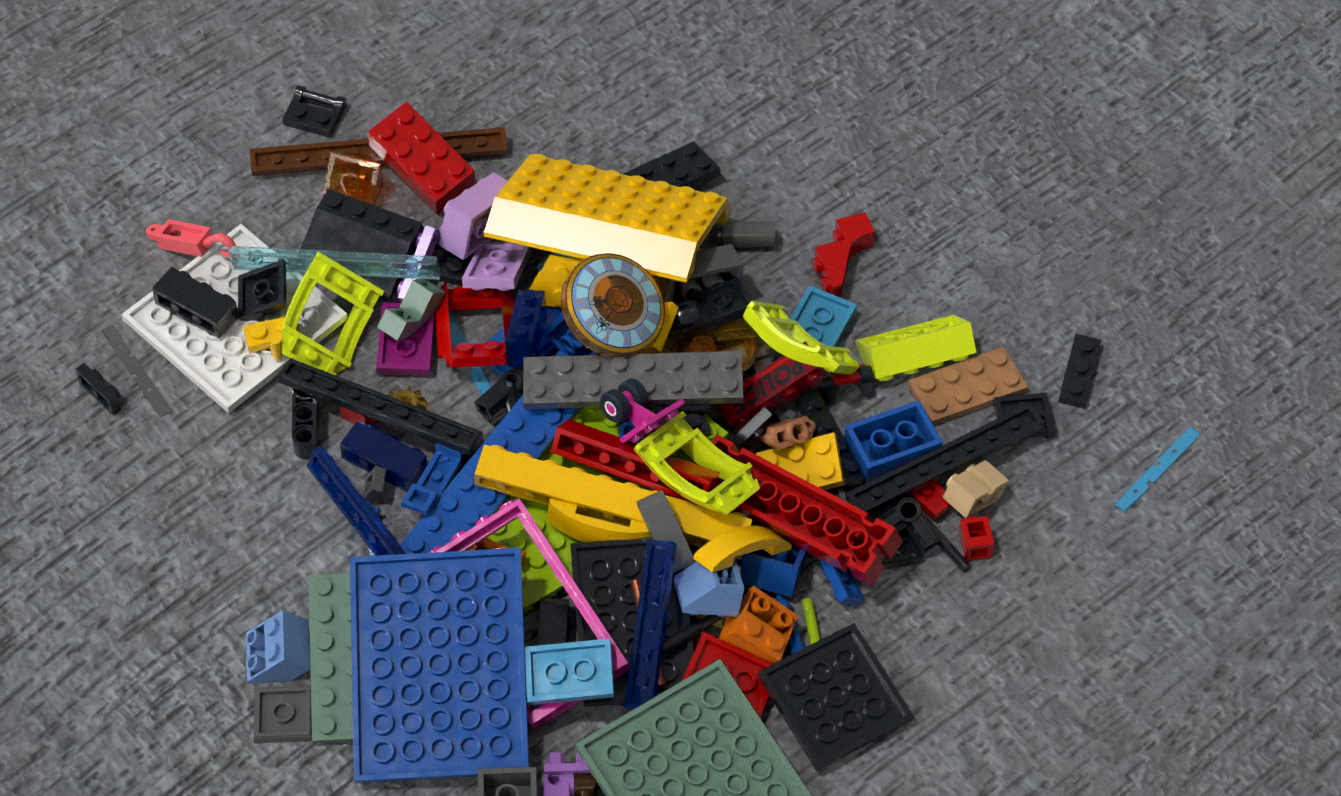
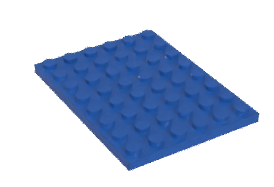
M521 548L350 557L355 784L478 777V769L529 767Z

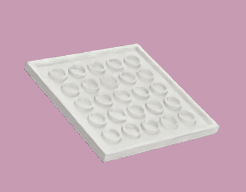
M242 224L227 234L237 245L235 256L231 258L221 256V250L229 251V249L221 242H216L202 257H196L179 270L187 272L192 278L201 283L209 284L217 292L231 296L236 301L237 312L238 275L282 260L279 255ZM287 262V305L272 319L286 317L293 296L303 278ZM314 287L299 318V331L301 334L319 343L346 322L348 316L343 309L318 288ZM153 291L121 314L123 321L227 413L233 411L275 378L290 359L283 355L281 360L273 359L271 349L249 353L243 326L268 320L240 321L237 318L219 339L155 304Z

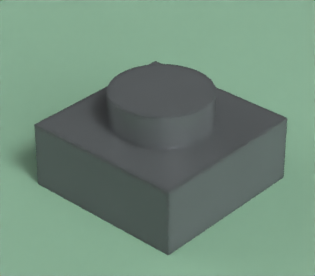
M375 466L365 477L362 495L363 502H370L372 504L379 496H383L387 487V481L384 480L386 469Z

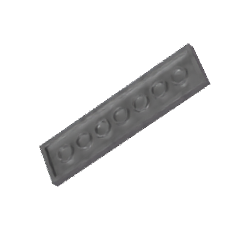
M742 351L524 357V409L601 407V396L611 389L618 390L619 385L630 378L638 380L645 387L648 394L647 406L672 405L680 399L684 400L685 404L683 405L743 403Z

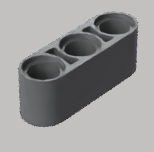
M660 490L636 501L669 575L695 563L692 552L664 492Z

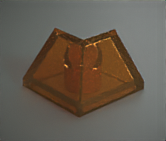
M332 151L322 198L326 191L331 189L375 205L384 185L381 163L365 154Z

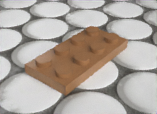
M1004 346L908 381V388L915 400L921 402L933 426L993 405L994 397L1022 395L1027 393L1028 390L1026 382Z

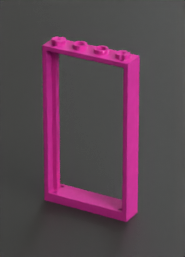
M520 498L504 503L497 513L480 518L475 523V527L467 532L465 530L458 532L452 537L451 542L443 547L441 545L437 546L429 552L467 551L518 518L597 639L610 638L612 642L614 680L630 670L627 660ZM582 700L542 704L535 710L527 702L528 723L533 731H536Z

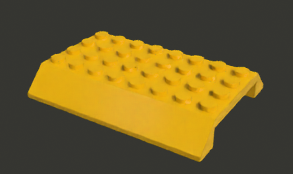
M530 154L495 196L484 231V237L581 259H587L598 254H617L635 261L651 275L687 282L694 272L696 251L715 223L725 225L732 214V208L727 197L719 196L714 192L704 193L695 191L687 186L677 187L669 185L665 181L655 182L637 175H623L615 170L605 171L596 169L592 165H578L570 163V161L565 159L555 160L546 158L542 154Z

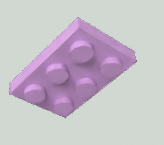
M488 242L475 251L462 277L463 288H472L474 290L496 288L501 291L515 289L532 253L531 247L511 242Z

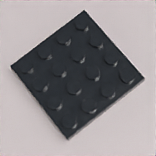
M855 623L768 666L757 674L760 682L816 772L906 725L914 718Z

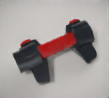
M859 364V368L852 374L834 376L832 372H827L828 376L816 386L819 392L823 393L827 405L836 402L837 386L854 383L863 392L865 397L871 398L873 396L872 383H874L873 371L870 365Z

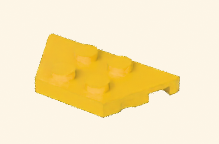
M550 255L528 291L525 292L522 303L567 308V282L575 267L585 259ZM608 276L601 279L594 289V297L601 296V300L606 299L608 289L615 286L613 280ZM614 287L607 294L608 304L602 302L604 307L601 309L605 313L612 311L610 307L617 312H624L625 305L623 302H620L616 294V287Z

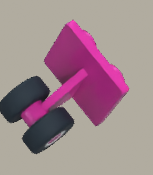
M633 378L622 382L618 390L611 389L605 392L600 398L601 409L610 421L620 423L629 417L635 427L620 438L622 444L630 439L635 443L646 436L647 433L660 428L667 421L680 414L678 408L685 404L684 400L680 399L659 413L654 414L645 408L648 404V394L645 387Z

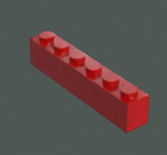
M567 419L557 427L551 453L658 491L662 490L666 494L691 502L665 485L634 451V447L638 443L628 440L622 444L620 441L621 437ZM672 455L665 459L667 464L681 477L701 490L709 493L717 487L720 472Z

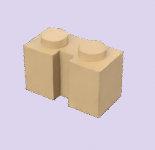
M984 460L977 465H970L959 475L957 473L952 475L946 483L947 489L943 498L967 518L1000 500L1009 480L987 460Z

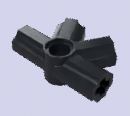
M531 351L525 357L541 356L538 353H534L533 351ZM524 358L511 370L505 372L502 378L474 402L477 411L483 417L490 420L503 408L507 415L523 395ZM506 381L514 383L516 389L509 388Z

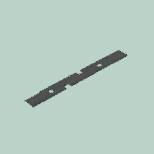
M111 324L102 329V333L129 373H136L138 376L134 380L157 414L162 417L170 413V407L136 358H129L127 355L131 351Z

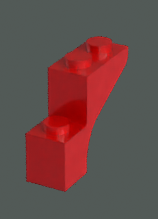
M866 212L836 219V229L832 232L834 242L816 246L815 258H812V266L814 272L819 273L821 277L820 284L823 291L841 298L850 259L858 252L873 247L875 232Z

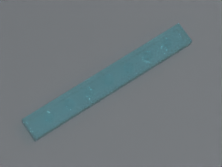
M230 246L229 250L233 268L238 270H255L284 259L286 261V272L306 273L317 252H320L358 276L440 280L441 275L436 256Z

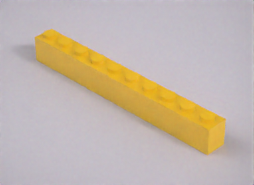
M499 445L483 446L474 475V485L548 506L550 498L576 504V514L627 527L630 526L631 520L645 523L636 501L658 492V490L649 491L641 489L637 484L631 482H616L606 475H591L581 468H566L552 460L541 461L534 459L527 453L520 452L516 454L509 452ZM664 493L688 545L701 548L723 533L736 528L751 526L752 519L747 518L742 513L733 512L726 516L686 500L667 496ZM743 555L736 556L735 558L742 559Z

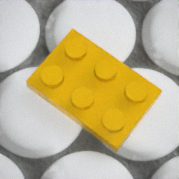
M834 432L807 439L803 443H797L777 450L773 448L756 453L767 461L823 490L845 485L838 440Z

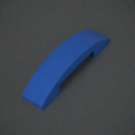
M435 444L436 452L417 484L412 483L401 502V506L425 515L429 514L439 496L454 479L465 454Z

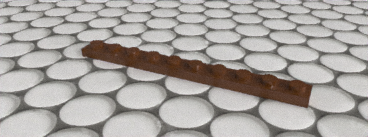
M505 127L439 133L462 158L508 154ZM368 139L250 149L252 176L388 165L369 146Z

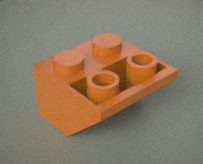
M752 586L742 598L738 616L727 617L718 639L774 664L782 658L798 615L755 586Z

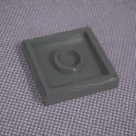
M311 686L254 688V743L312 741Z

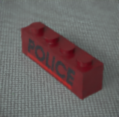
M783 355L743 382V403L718 404L729 424L738 433L765 406L772 404L778 409L786 403L796 400L801 393L810 387L819 385L828 374L822 367L804 364Z

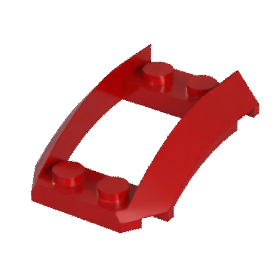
M446 280L440 288L446 293L435 310L438 358H445L446 364L452 368L506 365L512 360V354L519 353L513 289L501 291L496 288L474 290L472 288H463V286L447 289ZM502 308L504 342L488 341L483 344L460 343L451 346L449 311Z

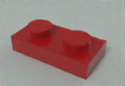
M936 482L908 495L910 498L917 500L921 509L934 521L953 507L943 498L945 490Z

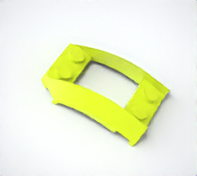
M317 252L293 296L282 326V354L333 375H338L336 373L347 367L350 368L357 342L374 311V305L380 295H383L384 291L322 253ZM316 283L354 304L341 330L334 352L296 331L301 313Z
M751 301L748 304L743 318L770 347L780 354L804 364L822 367L830 373L852 374L859 368L857 361L853 360L849 355L851 351L848 348L826 346L819 342L796 320H791L784 312L786 308L783 305Z
M683 411L634 447L637 455L665 485L691 502L726 516L760 489L758 480H753L750 471L751 463L743 464L731 458L712 444L698 428L693 430L684 419L686 414ZM681 448L698 465L720 472L719 478L725 481L708 493L681 477L667 464L665 459Z

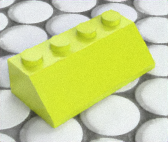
M956 315L855 340L863 363L871 366L873 376L878 381L893 379L894 374L902 372L905 375L914 374L919 371V368L928 366V368L940 367L944 365V361L951 359L953 361H963L969 358L968 355L977 353L971 322Z

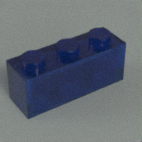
M518 290L505 339L508 366L524 367V357H537L547 320L545 291Z
M359 420L340 443L342 459L369 473L375 466L386 469L384 480L408 492L412 483L417 484L427 467V455L416 447L411 448L403 444L397 437L388 436L380 432L374 425L365 424Z

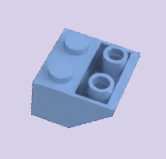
M735 558L732 567L711 572L696 561L675 575L674 583L682 613H689L691 615L708 614L720 617L738 616L744 585Z
M282 610L246 632L248 683L292 681L310 670L309 620Z

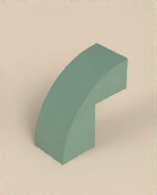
M426 279L412 280L400 307L386 309L377 327L397 341L409 337L430 318L446 292Z

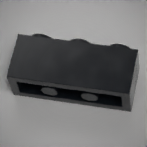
M170 267L152 288L155 304L219 339L238 318L236 301L231 296L217 292L209 284L195 280L185 271H179Z

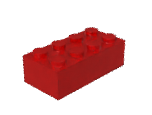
M407 101L368 131L369 146L436 215L444 209L449 200L455 199L465 189H469L475 184V170Z

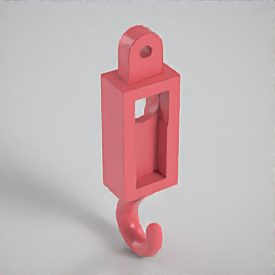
M168 219L164 225L153 224L146 229L148 238L157 241L160 249L202 257L214 243L221 242L229 249V251L221 250V256L231 258L237 252V245L231 237L223 233L213 234L211 227Z

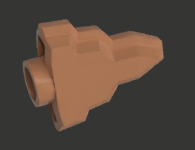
M807 416L769 423L763 426L766 430L758 439L768 447H773L777 450L812 438L816 426L814 421L809 420Z

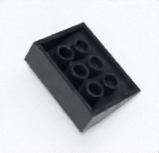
M328 189L315 210L295 265L307 270L317 252H320L383 290L384 293L380 297L391 300L400 281L407 272L406 266L411 256L414 257L417 249L415 247L416 239L420 232L423 233L422 222Z

